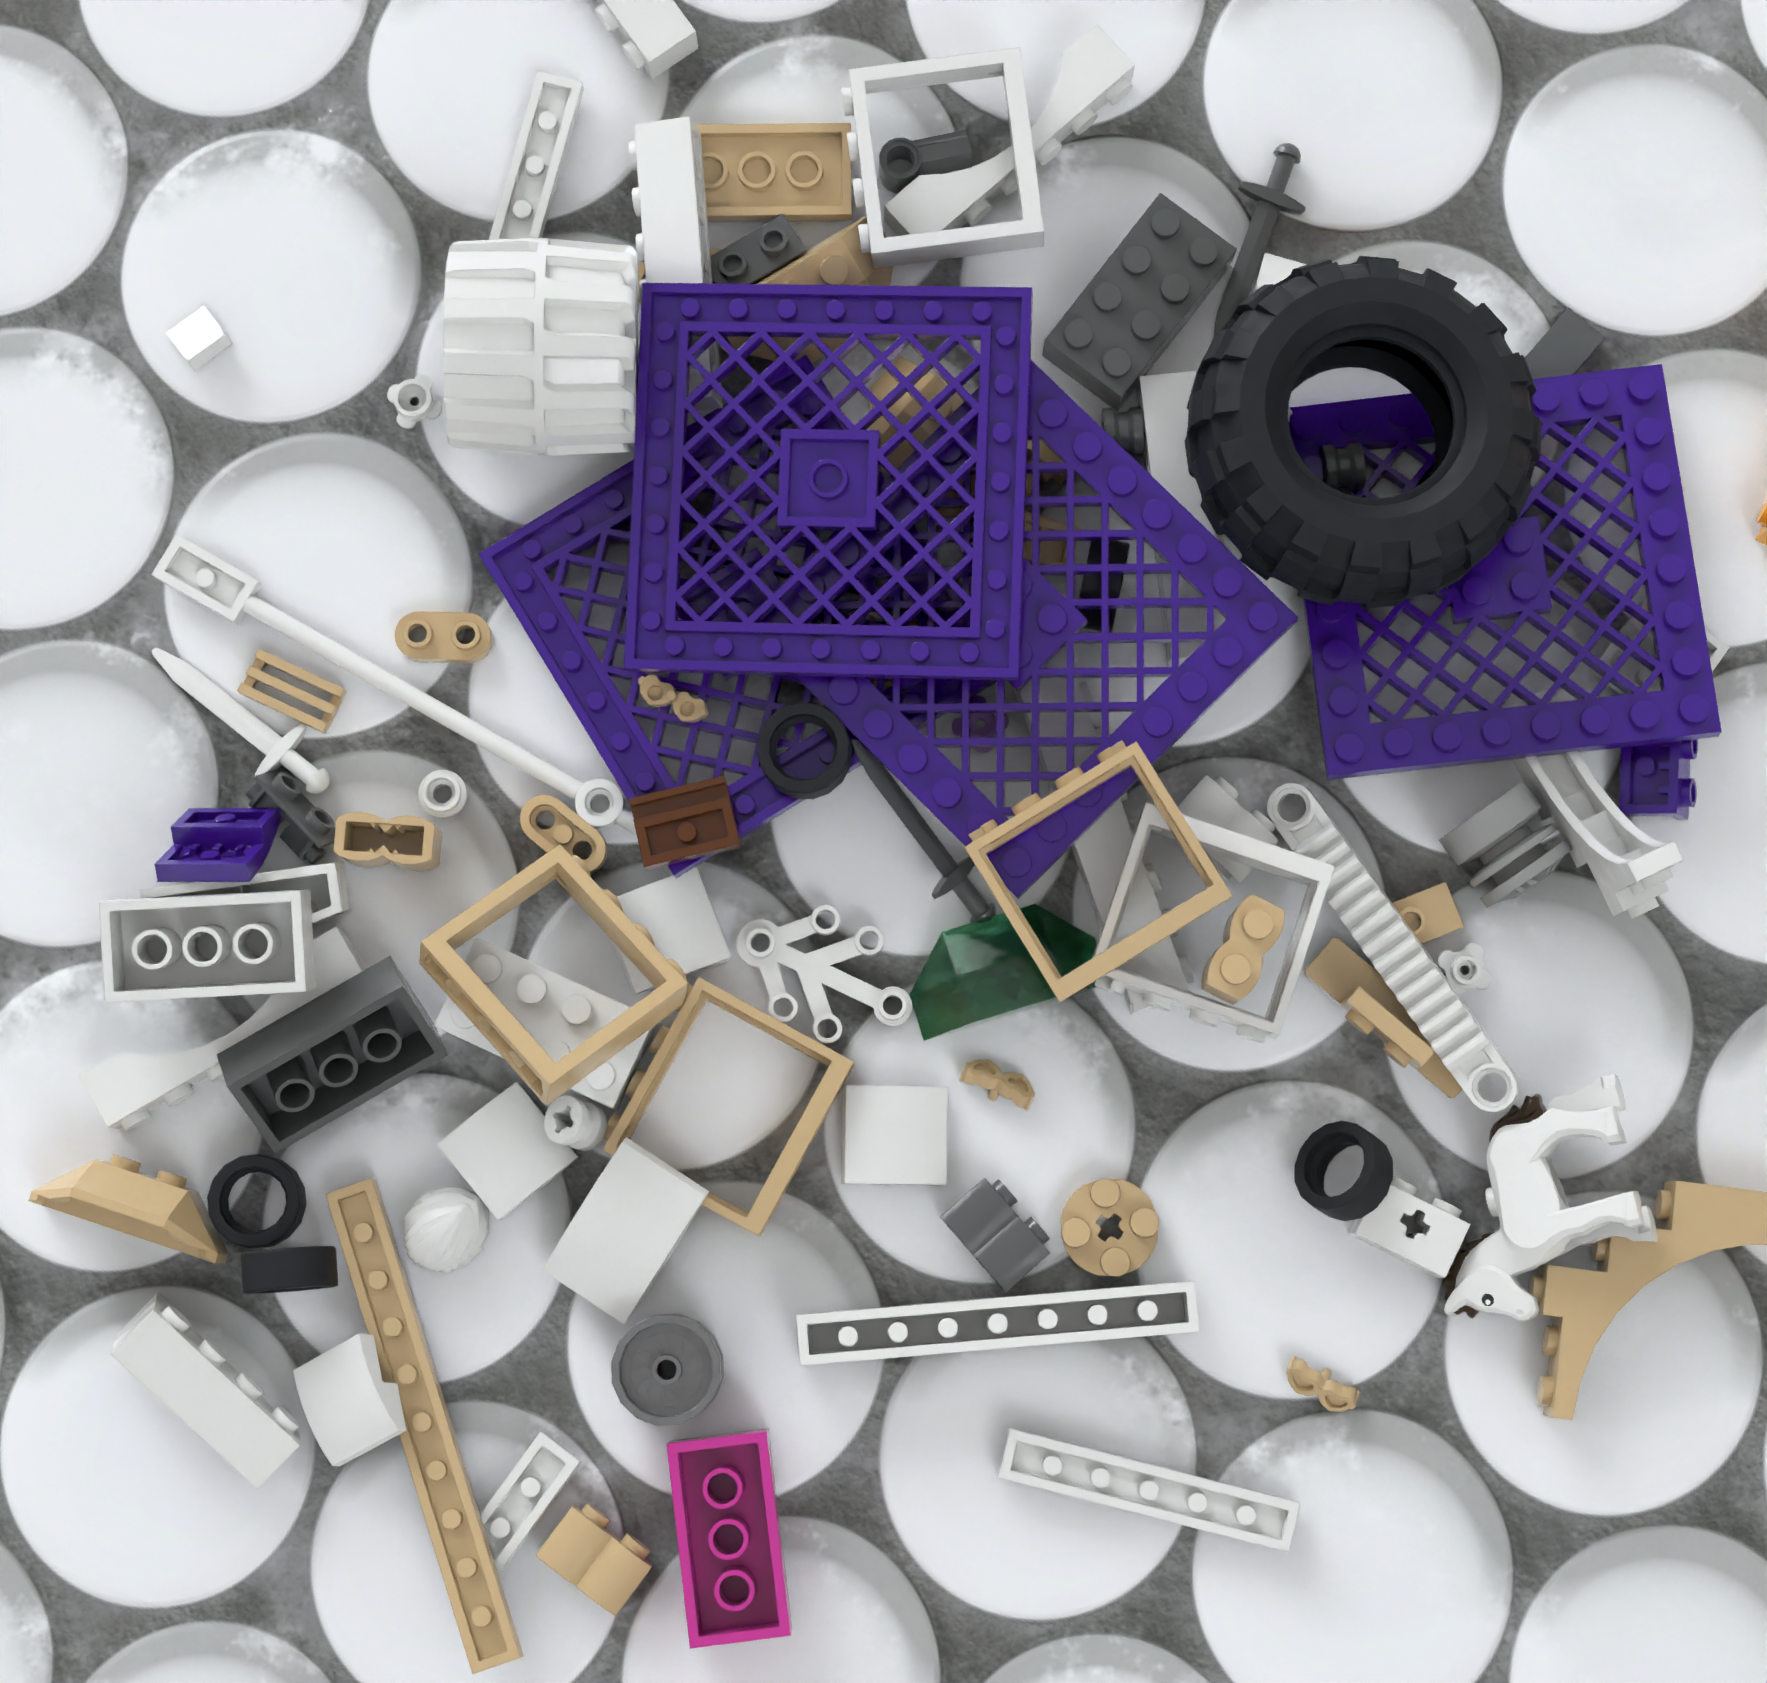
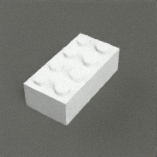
M310 889L99 902L104 1003L306 992L316 988Z
M479 937L475 938L464 961L555 1063L631 1008ZM448 996L434 1026L503 1058ZM658 1023L570 1089L618 1111L626 1089L641 1062Z

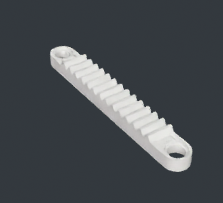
M1286 783L1277 787L1271 793L1267 803V813L1271 822L1293 852L1335 866L1325 895L1328 903L1349 929L1352 937L1359 943L1362 951L1371 960L1387 986L1394 992L1397 1000L1404 1006L1422 1035L1429 1041L1432 1049L1439 1055L1445 1067L1454 1076L1471 1102L1479 1109L1487 1112H1499L1508 1108L1516 1100L1519 1092V1083L1515 1073L1332 818L1308 788L1296 783ZM1290 794L1300 795L1306 803L1304 816L1295 822L1286 821L1280 813L1281 801ZM1488 1073L1501 1075L1507 1083L1506 1095L1497 1102L1486 1100L1479 1091L1480 1080Z

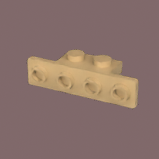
M1332 938L1305 969V975L1348 1011L1345 1018L1356 1029L1366 1036L1373 1032L1386 1044L1383 1047V1051L1403 1068L1410 1064L1448 1098H1455L1462 1091L1461 1086L1445 1067L1439 1055L1432 1049L1429 1041L1422 1035L1416 1023L1410 1018L1404 1006L1397 1000L1394 992L1387 986L1381 974L1339 938Z

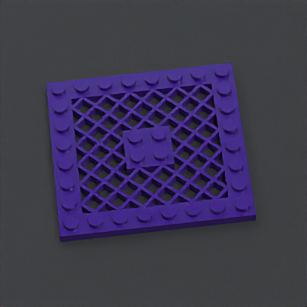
M642 283L624 669L636 672L1019 681L1033 307L1032 287ZM691 336H702L691 346ZM722 336L750 338L740 348L735 350ZM771 337H798V339L784 352ZM820 338L848 339L832 352ZM869 339L897 340L882 353ZM917 339H939L945 341L930 353ZM967 340H981L980 354ZM716 341L730 357L710 374L696 359ZM764 342L778 358L758 375L744 359ZM813 343L827 359L807 376L793 360L807 346ZM861 343L875 360L856 377L842 360ZM910 344L924 361L905 377L890 361ZM959 345L973 362L954 378L941 365L940 361L953 348ZM691 365L704 381L689 394ZM739 366L753 381L733 399L719 383ZM787 366L801 383L782 400L768 383ZM836 367L850 383L830 400L816 384ZM885 368L899 384L879 401L865 384L881 369ZM933 368L948 385L929 402L914 385ZM980 371L979 400L977 402L963 385ZM714 389L728 405L710 422H707L694 406ZM762 390L776 406L756 423L742 407ZM808 391H811L825 407L805 424L791 407ZM859 391L873 408L854 425L840 408ZM908 392L922 409L903 426L888 409ZM957 393L971 410L952 426L937 410ZM689 413L702 429L687 442ZM737 413L751 429L731 447L717 430ZM785 414L798 429H781V443L779 447L768 436L766 431ZM834 415L847 430L818 428ZM881 416L897 431L882 447H880L881 434L879 430H867ZM931 416L946 434L931 448L926 450L912 433ZM978 419L976 451L961 434ZM712 437L726 453L706 471L692 454ZM760 438L774 454L754 471L740 455ZM906 440L921 457L901 474L886 457ZM955 441L970 458L950 475L935 458ZM687 461L700 477L684 491L685 464ZM734 461L749 478L729 495L714 479ZM881 465L895 481L878 496L879 468ZM929 465L944 482L925 499L909 482ZM777 466H779L778 496L763 481ZM976 467L974 500L959 482ZM710 485L724 501L703 519L689 503L703 489ZM758 486L772 503L752 520L738 503ZM904 489L919 506L899 523L884 506ZM953 490L968 507L949 524L933 507L947 493ZM684 508L698 525L682 539ZM732 509L747 526L727 544L712 527ZM879 513L892 526L893 530L874 547L860 531H877ZM927 513L942 528V531L923 548L908 530ZM776 514L778 528L791 530L778 544H775L761 530ZM974 516L972 549L957 531ZM810 530H835L840 532L827 545H824ZM707 533L721 550L701 567L687 553V550ZM756 534L770 551L750 569L735 552ZM804 535L819 552L799 570L784 552ZM853 536L868 553L848 571L833 553ZM902 537L917 554L897 572L882 554ZM951 538L966 556L947 573L931 555ZM681 557L696 572L682 587H680ZM730 557L745 574L724 592L710 575ZM779 559L791 571L793 576L773 593L759 576ZM828 560L842 577L822 594L807 577ZM877 561L892 578L874 595H871L856 578L872 563ZM926 562L941 579L921 597L905 579ZM972 565L970 597L955 580ZM705 581L720 598L699 616L684 599ZM753 582L765 594L768 600L752 615L747 617L733 600ZM802 583L817 601L799 618H796L782 601ZM851 584L866 602L846 620L831 602ZM900 585L916 603L895 620L880 603ZM949 586L965 604L945 622L929 604ZM679 605L694 621H678ZM727 606L742 621L711 622ZM777 607L791 623L759 622ZM825 608L840 624L808 623ZM874 609L889 626L857 624ZM923 610L938 627L906 625ZM970 614V627H956Z
M807 355L794 361L807 376L815 370ZM786 366L768 385L783 400L801 381ZM821 379L816 385L832 400L833 396ZM760 390L742 408L758 423L776 404ZM808 391L791 409L806 424L825 406L811 391ZM717 408L705 415V420L710 422L723 408ZM736 413L717 432L732 447L751 428ZM784 414L766 433L772 440L781 442V429L790 424L793 425L794 429L798 428ZM834 415L818 428L847 430ZM697 421L687 426V442L702 429ZM710 437L692 456L707 471L726 452ZM758 438V439H757L750 447H748L744 452L748 451L749 449L753 448V447L756 446L757 444L761 443L762 440H761L760 438ZM763 442L759 459L740 455V457L752 469L757 470L769 459L771 449ZM633 459L478 554L627 800L686 785L691 763L714 768L713 778L723 776L724 771L745 775L727 786L739 836L742 839L805 800L795 799L778 791L766 778L757 756L758 736L766 720L780 708L788 706L777 703L782 680L797 684L802 683L794 675H762L773 678L768 700L766 701L744 696L749 674L738 675L734 693L711 688L714 673H704L701 686L678 681L679 673L669 672L668 678L657 676L661 682L673 685L676 691L697 695L706 704L708 698L731 703L726 726L702 721L703 719L699 722L683 723L677 715L669 713L672 703L660 707L659 711L637 706L640 694L638 679L641 676L646 677L650 674L626 671L624 668L612 666L618 643L625 645L626 634H622L621 629L627 611L629 560L627 566L605 561L610 539L630 544V532L618 529L631 522ZM687 461L685 464L684 491L700 477ZM734 461L720 474L718 484L729 495L737 489L728 486L732 466H738ZM779 466L771 473L779 475ZM879 470L880 486L886 479ZM710 485L701 491L715 495L710 513L724 501ZM758 486L742 499V501L747 502L745 513L752 520L754 519L757 504L768 506L772 503L766 494L760 493L761 489ZM683 508V523L688 522L698 525ZM700 514L703 519L707 517V515ZM721 519L712 528L715 531L720 529L739 533L747 525L744 522L739 523ZM777 525L775 530L761 528L775 544H778L788 534L785 533V529H779ZM915 525L908 530V532H919ZM810 530L818 538L820 530ZM707 533L704 535L701 548L692 546L687 550V553L692 558L698 559L697 563L701 567L718 552L711 551L714 540ZM803 536L792 545L805 548L802 563L817 549ZM599 541L594 559L577 555ZM747 541L735 553L751 569L763 556L757 547L745 554ZM902 543V567L917 554L908 543ZM919 543L923 548L927 545L926 543ZM894 545L883 555L892 566ZM730 557L723 563L727 566L710 575L724 592L745 574ZM778 559L759 576L772 592L781 585L776 576L788 578L792 574L787 567L777 565ZM876 562L872 567H880L881 565ZM924 562L920 566H928V564ZM569 564L591 569L586 591L564 586ZM557 567L554 582H552L547 572ZM602 572L624 576L619 598L596 594ZM878 577L868 578V592L871 595H874L880 589L875 587ZM908 577L905 579L921 597L928 591V577ZM936 577V583L941 579L940 577ZM680 578V587H682L688 581V579ZM704 581L684 600L700 616L720 597ZM752 582L733 602L749 617L767 597ZM853 586L847 591L859 594ZM949 586L936 597V600H961ZM902 589V601H914ZM893 592L884 600L893 601ZM562 597L583 601L578 623ZM593 604L616 609L610 631L588 626ZM727 606L711 622L742 621ZM681 607L684 613L679 612L678 621H694ZM921 611L915 617V620L919 626H928V615ZM936 611L945 622L957 612ZM842 614L846 620L850 617V615ZM824 615L819 619L822 620V624H824ZM833 617V623H839V622ZM868 619V625L889 626L887 623ZM586 636L607 641L602 663ZM722 674V675H723L724 679H725L726 681H728L729 679H731L732 677L736 676L737 674ZM610 676L632 681L627 703ZM887 679L878 680L876 688L893 704V685L885 690ZM902 679L901 704H927V679ZM936 679V704L962 703V680ZM970 680V698L995 684L997 680ZM805 688L802 703H812L813 694ZM741 705L764 710L759 734L735 728ZM927 713L903 714L918 730L927 725ZM936 713V719L946 713ZM634 716L657 721L651 743ZM667 723L690 728L684 751L661 746ZM806 723L796 724L792 741L779 739L777 748L786 751L776 757L779 766L786 774L796 779H811L821 775L829 767L833 759L834 745L830 735L823 728L802 741ZM846 728V731H847V734H848V737H849L850 742H851L853 739H857V738ZM700 731L723 736L717 759L694 754ZM733 738L756 743L751 767L727 761ZM853 747L851 767L848 773L862 765ZM659 756L682 761L676 784ZM717 853L670 864L668 867L674 877L678 878Z
M1032 360L1030 363L1028 440H1032V463H1027V474H1032V497H1026L1025 508H1032V531H1024V542H1032V565L1023 557L1019 681H1008L1019 692L1032 679V703H1005V681L997 680V703H970V680H962V703L936 704V679H927V704H901L902 679L919 678L794 675L827 709L831 710L841 720L844 726L964 846L972 843L969 834L979 829L981 825L994 819L999 826L1009 820L1006 816H1015L1011 809L1012 807H1005V782L1031 781V795L1037 793L1039 796V781H1056L1074 769V747H1098L1079 766L1083 773L1101 763L1097 758L1099 753L1120 741H1123L1126 747L1137 741L1153 766L1298 621V616ZM979 387L971 394L977 402L979 400ZM963 402L946 420L954 426L971 408ZM978 419L961 434L976 451ZM939 426L921 445L928 450L946 432ZM1040 440L1063 462H1040ZM953 441L935 459L952 475L970 457ZM914 451L897 470L903 474L921 456ZM928 465L909 483L926 499L944 480ZM976 467L963 479V488L970 496L971 475H976ZM1067 473V496L1040 497V474ZM1074 473L1098 496H1074ZM891 475L879 486L878 496L895 481ZM902 489L884 507L900 523L919 504ZM942 498L933 508L936 511L937 509H963L964 511L968 505L961 498ZM1040 507H1067V530L1040 531ZM1074 507H1101V530H1074ZM1109 507L1133 530H1109ZM878 513L877 531H860V533L875 547L893 528ZM928 515V532L909 533L918 543H929L940 532H937V523ZM971 519L963 525V532H957L970 546L971 542H973L974 533L971 532ZM834 531L823 544L827 545L840 531ZM851 536L833 555L849 571L868 552ZM902 537L893 544V567L897 572L903 568L902 543H907ZM949 538L945 543L955 542L951 538ZM1136 540V564H1109V541ZM1040 541H1067V565H1040ZM1074 541H1101V564L1074 565ZM1144 541L1167 563L1144 564ZM818 549L798 567L799 570L819 552ZM935 551L931 556L937 562V551ZM826 560L807 578L824 594L842 575ZM877 561L872 563L856 578L867 591L868 578L891 577L882 567H872ZM928 565L919 566L909 577H928L929 590L936 584V577L939 576ZM954 566L941 567L948 573ZM972 566L960 575L962 576V589L970 597ZM791 574L773 593H775L780 587H782L793 576V574ZM1101 574V599H1074V575ZM1109 574H1136V598L1109 599ZM1144 574H1171L1172 598H1144ZM1042 575H1067V599ZM1179 575L1202 597L1179 598ZM801 583L782 603L796 618H799L817 599ZM851 584L831 602L839 612H855L866 602L860 594L859 601L837 602L852 587ZM899 585L893 591V601H882L880 605L886 611H893V618L897 620L902 616V611H907L916 602L902 601V588ZM935 598L929 605L935 612L958 611L965 603L962 600H936ZM775 607L759 623L791 622ZM824 608L808 624H815L823 615L824 624H833V616ZM1144 608H1172V632L1144 633ZM1179 608H1207V632H1179ZM1214 608L1226 619L1215 631ZM1077 609H1101V633H1079L1088 624V619ZM1109 609H1136V633H1109ZM970 614L956 627H970ZM868 615L859 622V625H868ZM928 616V627H936V623ZM1179 642H1203L1179 666ZM1074 643H1101V668H1074ZM1109 643H1137V667L1109 668ZM1144 643H1172V667H1144ZM1067 644V668H1043ZM1137 677V702H1109V678ZM1144 677H1168L1144 701ZM1040 678H1067L1066 703H1040ZM1074 678H1101V702H1074ZM893 679V704L869 680ZM1040 712H1066V737H1040ZM1074 712H1101L1102 737H1074ZM1109 712H1133L1109 736ZM927 713V738L903 714ZM936 713H962V738H936ZM970 713H997V738H970ZM1005 713H1032L1031 737L1005 738ZM962 747V772L937 748ZM970 747H997L996 772H970ZM1005 747H1031V772H1005ZM1040 747H1066V772H1039ZM1131 766L987 854L1005 886L1017 899L1139 780ZM972 782H996V806Z
M1662 364L1533 379L1537 389L1533 395V408L1535 417H1539L1542 422L1541 441L1548 434L1567 449L1556 463L1541 454L1535 466L1547 474L1535 489L1532 488L1518 519L1486 558L1476 564L1460 580L1449 585L1448 589L1444 588L1434 594L1443 602L1430 617L1410 603L1414 597L1406 599L1400 605L1395 606L1382 623L1362 609L1360 603L1338 601L1329 606L1303 598L1327 780L1522 759L1532 756L1558 755L1573 751L1585 752L1711 738L1720 735L1722 730ZM1412 393L1290 407L1292 415L1289 418V429L1295 449L1304 464L1323 482L1322 463L1318 454L1320 445L1331 444L1335 448H1345L1349 442L1361 443L1365 463L1375 469V471L1365 482L1364 489L1352 490L1348 486H1343L1356 497L1379 498L1371 490L1383 476L1402 489L1400 494L1406 493L1416 488L1433 469L1435 451L1431 455L1417 445L1435 443L1433 429L1428 415ZM1618 421L1619 429L1610 422ZM1586 425L1576 438L1562 429L1564 427ZM1594 429H1597L1615 442L1604 458L1583 444ZM1394 447L1384 460L1370 451ZM1622 448L1627 474L1611 464ZM1403 451L1423 464L1411 480L1392 467V464ZM1574 454L1595 468L1583 483L1562 469ZM1601 474H1604L1622 487V490L1611 503L1590 489ZM1554 479L1574 493L1563 508H1560L1542 495ZM1629 493L1634 520L1618 509ZM1581 499L1602 513L1590 529L1570 515V512ZM1533 504L1553 518L1542 534L1539 516L1523 518ZM1608 519L1630 533L1618 549L1597 534ZM1560 525H1563L1581 538L1570 554L1548 540ZM1636 539L1641 565L1625 555ZM1588 544L1609 559L1598 574H1595L1576 560ZM1544 553L1561 564L1549 580ZM1616 564L1637 579L1625 595L1604 580ZM1567 570L1588 584L1577 600L1555 586ZM1643 585L1645 587L1648 611L1632 601ZM1595 590L1616 604V607L1604 621L1583 606ZM1551 599L1568 610L1556 626L1540 616L1550 614L1552 610ZM1449 607H1451L1453 625L1469 623L1458 637L1437 623ZM1623 610L1645 625L1633 641L1611 626ZM1402 612L1422 626L1409 643L1389 629ZM1574 616L1595 630V633L1584 646H1581L1562 632ZM1518 617L1507 632L1491 621ZM1356 619L1373 631V634L1361 648ZM1526 621L1547 636L1535 652L1514 638ZM1477 627L1498 641L1486 658L1465 643ZM1651 631L1656 658L1639 647ZM1429 632L1449 646V649L1437 663L1416 649ZM1602 636L1624 651L1612 667L1590 652ZM1380 638H1383L1401 652L1388 669L1368 655ZM1553 642H1556L1575 656L1563 673L1541 658ZM1505 647L1526 662L1514 678L1493 664ZM1456 653H1459L1478 667L1465 684L1444 669ZM1630 656L1652 671L1640 688L1618 673ZM1408 658L1428 672V675L1416 689L1395 675ZM1581 662L1603 677L1591 693L1569 678ZM1363 666L1380 678L1368 694H1366ZM1533 667L1554 682L1542 699L1520 684ZM1484 673L1505 687L1493 704L1472 690ZM1659 677L1661 691L1647 692ZM1436 678L1457 693L1444 710L1423 696L1424 692ZM1609 683H1612L1625 693V695L1598 697ZM1387 684L1408 698L1395 715L1374 701ZM1560 688L1577 699L1549 703ZM1512 693L1528 704L1527 706L1501 708ZM1463 699L1480 710L1452 714ZM1415 704L1430 715L1428 717L1403 719ZM1369 712L1383 722L1370 723Z

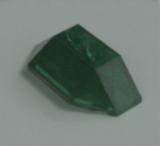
M1037 904L1020 908L1061 977L1092 959L1097 945L1095 937ZM1005 913L943 931L909 994L923 1041L1058 1000ZM1093 982L1090 985L1083 988L1082 990L1073 994L1072 996L1096 989L1098 987H1096L1095 982Z

